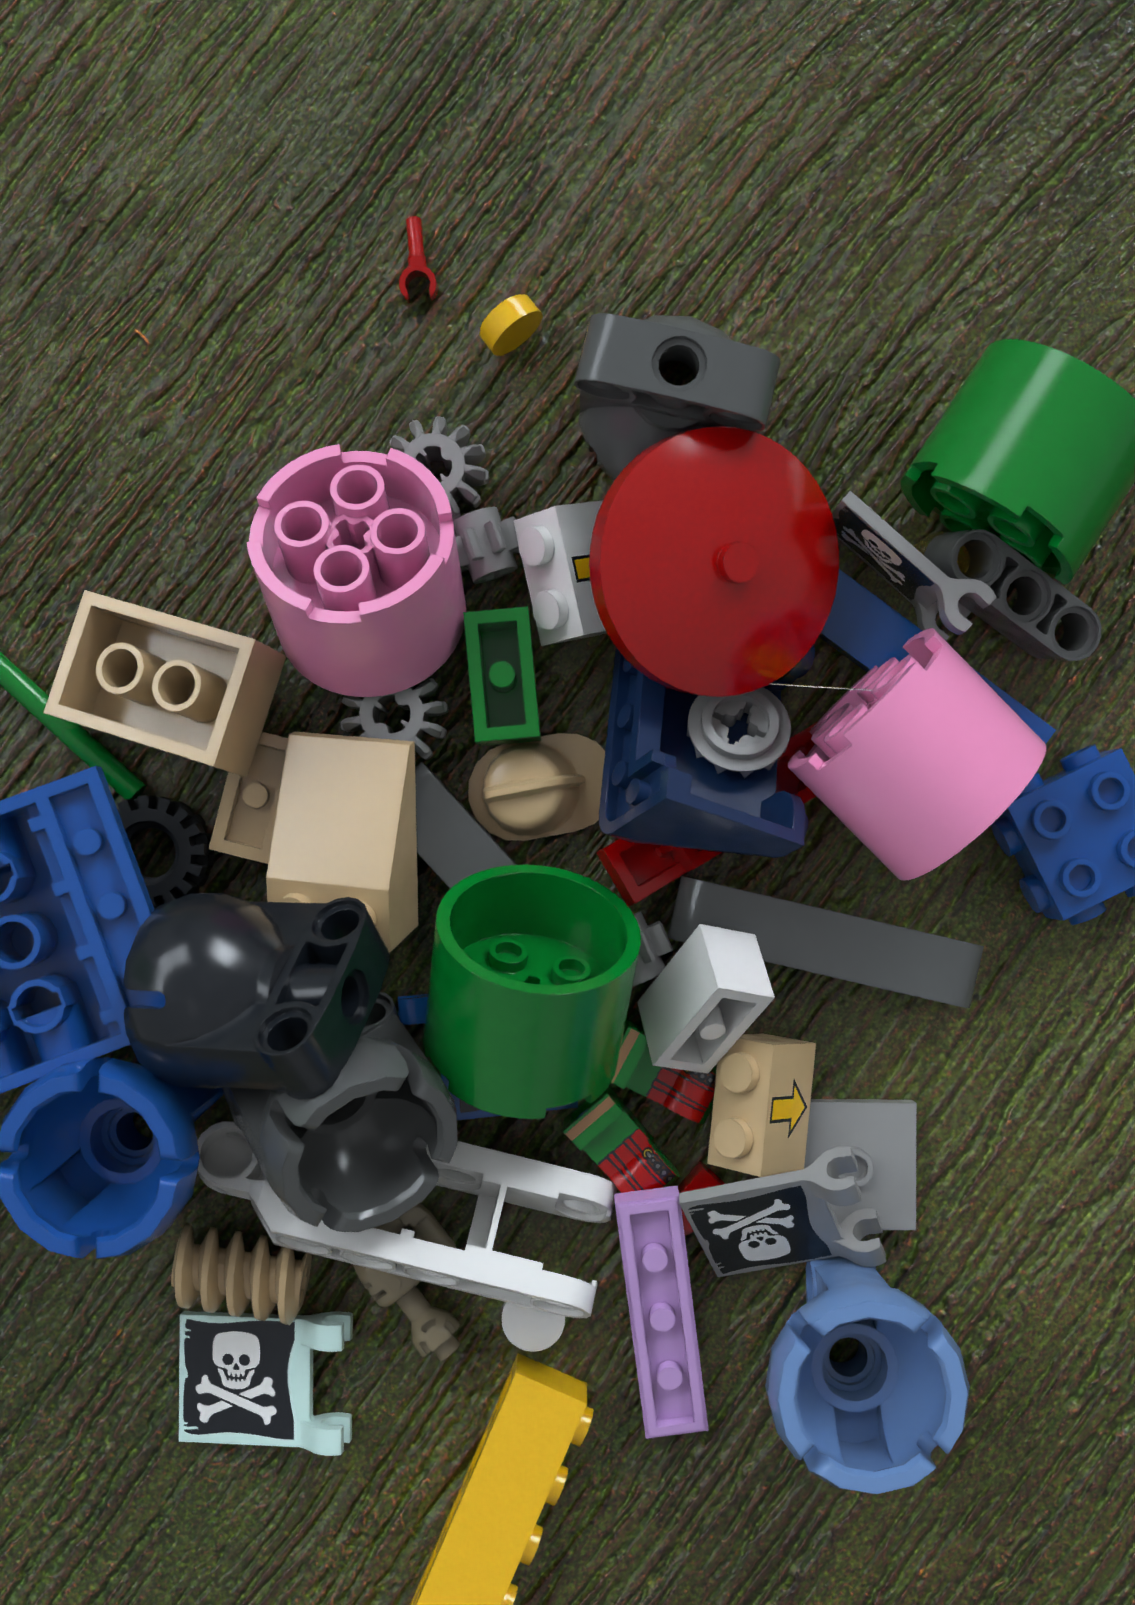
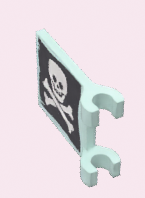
M335 1311L313 1315H297L290 1325H285L280 1322L279 1315L270 1314L265 1321H260L254 1318V1314L243 1313L240 1317H235L223 1312H182L180 1314L179 1442L300 1447L318 1455H341L344 1452V1443H350L352 1440V1414L332 1412L313 1415V1349L325 1352L342 1351L344 1349V1341H351L353 1338V1313Z

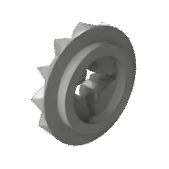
M764 687L735 696L712 697L699 695L689 711L687 737L691 738L695 746L696 758L704 757L714 764L718 774L725 770L740 772L745 779L755 770L762 768L770 770L776 760L785 753L790 740L791 723L787 710L781 701ZM743 713L749 714L746 722L748 724L747 734L749 735H743L739 742L735 741L734 745L729 744V738H727L729 728L726 726L732 727L737 720H741Z

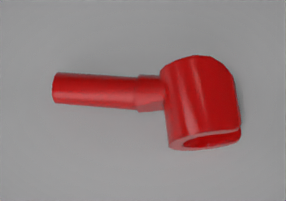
M412 216L406 219L409 252L408 267L403 270L399 278V287L404 299L410 303L408 292L410 281L416 277H425L430 281V299L433 301L438 295L439 287L434 273L427 267L426 257L424 256L421 218Z

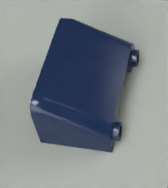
M814 645L795 667L772 683L792 684L797 678L803 677L813 664L815 657ZM616 648L599 807V826L601 831L607 835L634 843L772 858L786 856L804 846V837L808 829V817L805 813L804 803L799 796L786 791L776 793L778 759L770 770L765 768L755 770L745 779L740 772L725 770L718 774L714 764L704 757L696 758L695 746L691 738L687 737L689 711L699 695L679 692L651 680L629 663ZM774 684L764 686L765 689L773 693L780 701L781 691L788 687L786 685ZM743 713L741 720H737L732 727L726 726L729 728L727 737L729 738V744L734 745L735 741L739 742L743 735H749L747 734L748 724L746 723L749 714Z

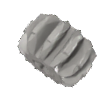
M437 416L433 421L432 433L427 434L424 433L422 424L418 420H412L409 423V427L414 440L410 443L402 437L392 436L389 443L393 449L413 457L429 470H432L430 462L443 461L446 472L450 474L446 477L440 473L442 481L440 484L448 497L453 521L461 517L459 507L456 504L460 500L470 507L477 508L480 505L481 498L479 494L470 486L488 484L489 472L482 467L475 466L486 457V453L482 444L466 446L471 436L468 427L461 425L447 436L446 420L444 417Z
M433 678L423 681L414 690V686L406 690L384 696L364 697V699L344 695L342 703L360 711L359 716L347 717L340 722L341 729L346 732L364 730L359 737L415 741V751L423 759L428 760L433 756V752L421 739L425 733L437 739H444L446 737L447 730L438 724L430 723L429 717L442 716L448 713V704L445 701L424 703L439 687ZM393 701H396L404 710H410L409 722L401 720L405 728L396 733L387 724L380 723L381 711L388 714L389 710L385 706Z

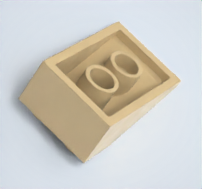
M292 732L289 734L266 875L267 902L328 903L337 898L351 897L359 899L365 904L389 953L418 926L415 741Z

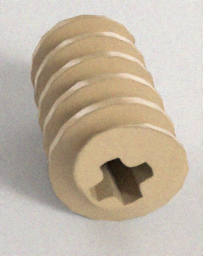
M185 1223L176 1246L171 1286L175 1290L177 1305L184 1309H189L193 1306L200 1294L203 1310L214 1313L219 1309L226 1297L228 1312L231 1316L240 1317L250 1301H252L254 1318L265 1321L277 1304L280 1322L290 1325L303 1305L309 1282L312 1254L305 1253L302 1260H296L293 1249L281 1247L277 1256H271L268 1239L265 1235H260L252 1252H245L243 1235L240 1231H235L226 1248H220L218 1231L214 1227H210L201 1244H195L192 1224Z

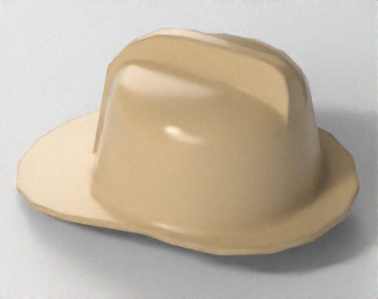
M565 733L541 736V741L503 744L490 749L476 763L469 779L468 801L475 819L493 835L505 840L521 841L575 832L594 825L599 820L605 750L596 741L580 734Z

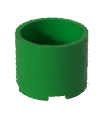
M1020 339L995 341L987 346L901 479L903 494L920 515L929 516L932 510L939 515L941 523L951 532L986 530L993 533L1043 572L1056 574L1054 577L1056 580L1064 585L1068 584L1135 483V398L1099 370L1060 350Z
M541 865L494 867L472 874L455 884L442 898L437 910L423 1036L424 1055L430 1057L440 1073L449 1080L448 1091L465 1103L480 1110L519 1119L545 1118L547 1108L564 1106L582 1099L592 1103L606 1091L615 1076L640 951L641 933L633 912L621 898L600 883L580 874L555 867Z

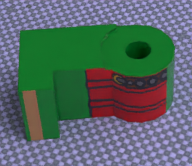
M626 1018L618 1064L611 1083L622 1089L626 1087L691 1121L704 1124L713 1109L716 1069L713 1067L707 1074L653 1066L643 1026Z
M610 1086L595 1101L589 1103L585 1100L564 1118L563 1133L580 1151L583 1149L621 1193L669 1187L681 1177L669 1158L653 1141L654 1137Z

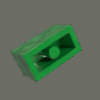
M528 606L463 612L475 743L481 747L541 741L531 621Z

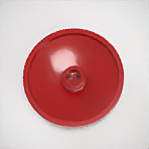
M705 427L680 432L654 443L638 454L621 471L605 495L592 532L589 558L590 583L594 602L607 634L625 659L642 674L667 688L683 693L712 697L741 695L767 686L769 683L785 675L808 653L822 632L835 599L839 576V544L836 527L830 507L817 481L800 460L782 445L756 432L735 427Z

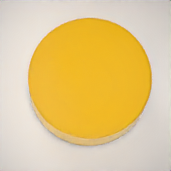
M518 294L511 296L497 305L484 319L480 327V338L494 355L501 356L522 345L536 331L542 321L543 314L528 295Z

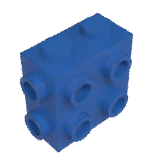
M1093 744L1059 760L1064 770L1042 780L1039 772H1036L1015 801L991 824L993 834L1000 848L1009 857L1015 855L1025 875L1024 878L1019 880V884L1026 901L1036 913L1043 912L1045 918L1062 921L1068 919L1071 925H1076L1105 912L1106 907L1103 901L1125 891L1127 897L1135 896V774L1122 748L1099 752L1096 745Z

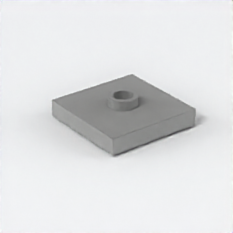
M811 1099L804 1169L811 1165L823 1152L837 1146L851 1147L857 1161L858 1172L844 1173L836 1178L841 1179L854 1176L861 1193V1201L850 1206L831 1204L839 1224L856 1210L873 1208L878 1213L882 1223V1230H916L917 1103L913 1100Z

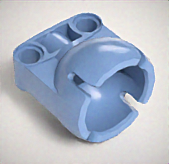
M839 1256L806 1262L807 1303L791 1315L772 1345L765 1388L776 1431L795 1459L801 1460L803 1458L809 1472L835 1488L881 1494L914 1486L936 1469L937 1466L931 1459L932 1450L938 1445L946 1454H949L963 1431L970 1386L961 1350L936 1316L931 1314L923 1304L896 1288H890L877 1272L876 1267H863ZM848 1337L859 1341L858 1351L849 1361L835 1362L829 1359L830 1350L838 1340Z

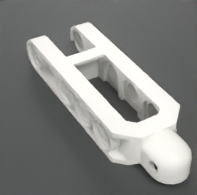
M223 1121L211 1125L198 1139L200 1154L198 1174L202 1181L209 1188L217 1192L251 1200L256 1214L274 1245L572 1318L591 1317L597 1281L592 1280L591 1283H587L580 1279L542 1270L543 1263L493 1251L492 1248L503 1202L585 1222L606 1223L610 1221L615 1202L614 1194L617 1193V1187L605 1178L457 1141V1147L450 1163L431 1159L427 1145V1154L439 1173L437 1186L478 1195L465 1250L416 1239L414 1238L415 1231L402 1228L401 1234L376 1228H370L361 1232H339L324 1225L322 1220L318 1227H315L288 1212L272 1190L242 1130L235 1125V1122Z

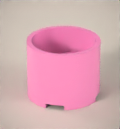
M337 444L304 454L288 463L271 477L256 497L259 507L251 524L249 542L246 543L254 572L282 649L292 665L305 678L319 687L334 693L354 697H376L394 694L419 684L435 673L448 660L459 643L464 629L463 612H466V601L450 503L445 490L433 473L413 457L393 448H390L388 454L370 451L341 452L340 445Z
M934 628L923 630L908 639L903 648L909 655L900 662L893 657L879 668L875 665L851 688L867 690L849 689L809 731L813 735L811 740L815 743L809 753L805 756L799 750L788 762V768L899 880L903 881L915 879L937 868L983 833L1029 784L1046 754V743Z

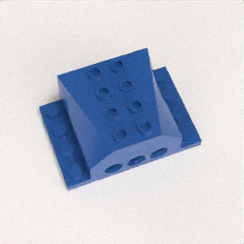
M99 766L88 768L0 801V1094L38 1080L65 1063L94 1059L131 1045L125 1030L124 1010L126 1007L137 1005L164 1007L166 1003L165 995L159 991L129 990L124 986L126 960L137 932L155 909L103 769Z

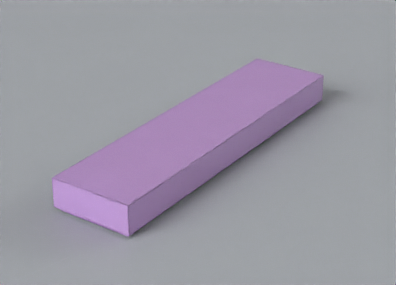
M678 1185L614 1194L645 1437L648 1439L709 1431Z

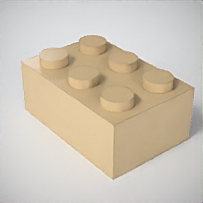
M84 590L43 713L247 778L287 656L253 638Z

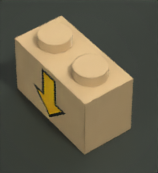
M764 1033L742 1034L717 1063L707 1164L758 1177L804 1169L816 1043Z

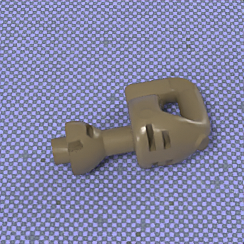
M421 1203L394 1221L373 1227L399 1234L402 1228L411 1227L415 1231L414 1238L456 1248L455 1242L433 1213ZM353 1264L358 1279L380 1307L385 1308L396 1302L410 1320L411 1341L420 1357H424L432 1351L440 1361H443L458 1349L460 1343L453 1333L458 1330L461 1323L450 1311L430 1305L416 1286L421 1281Z

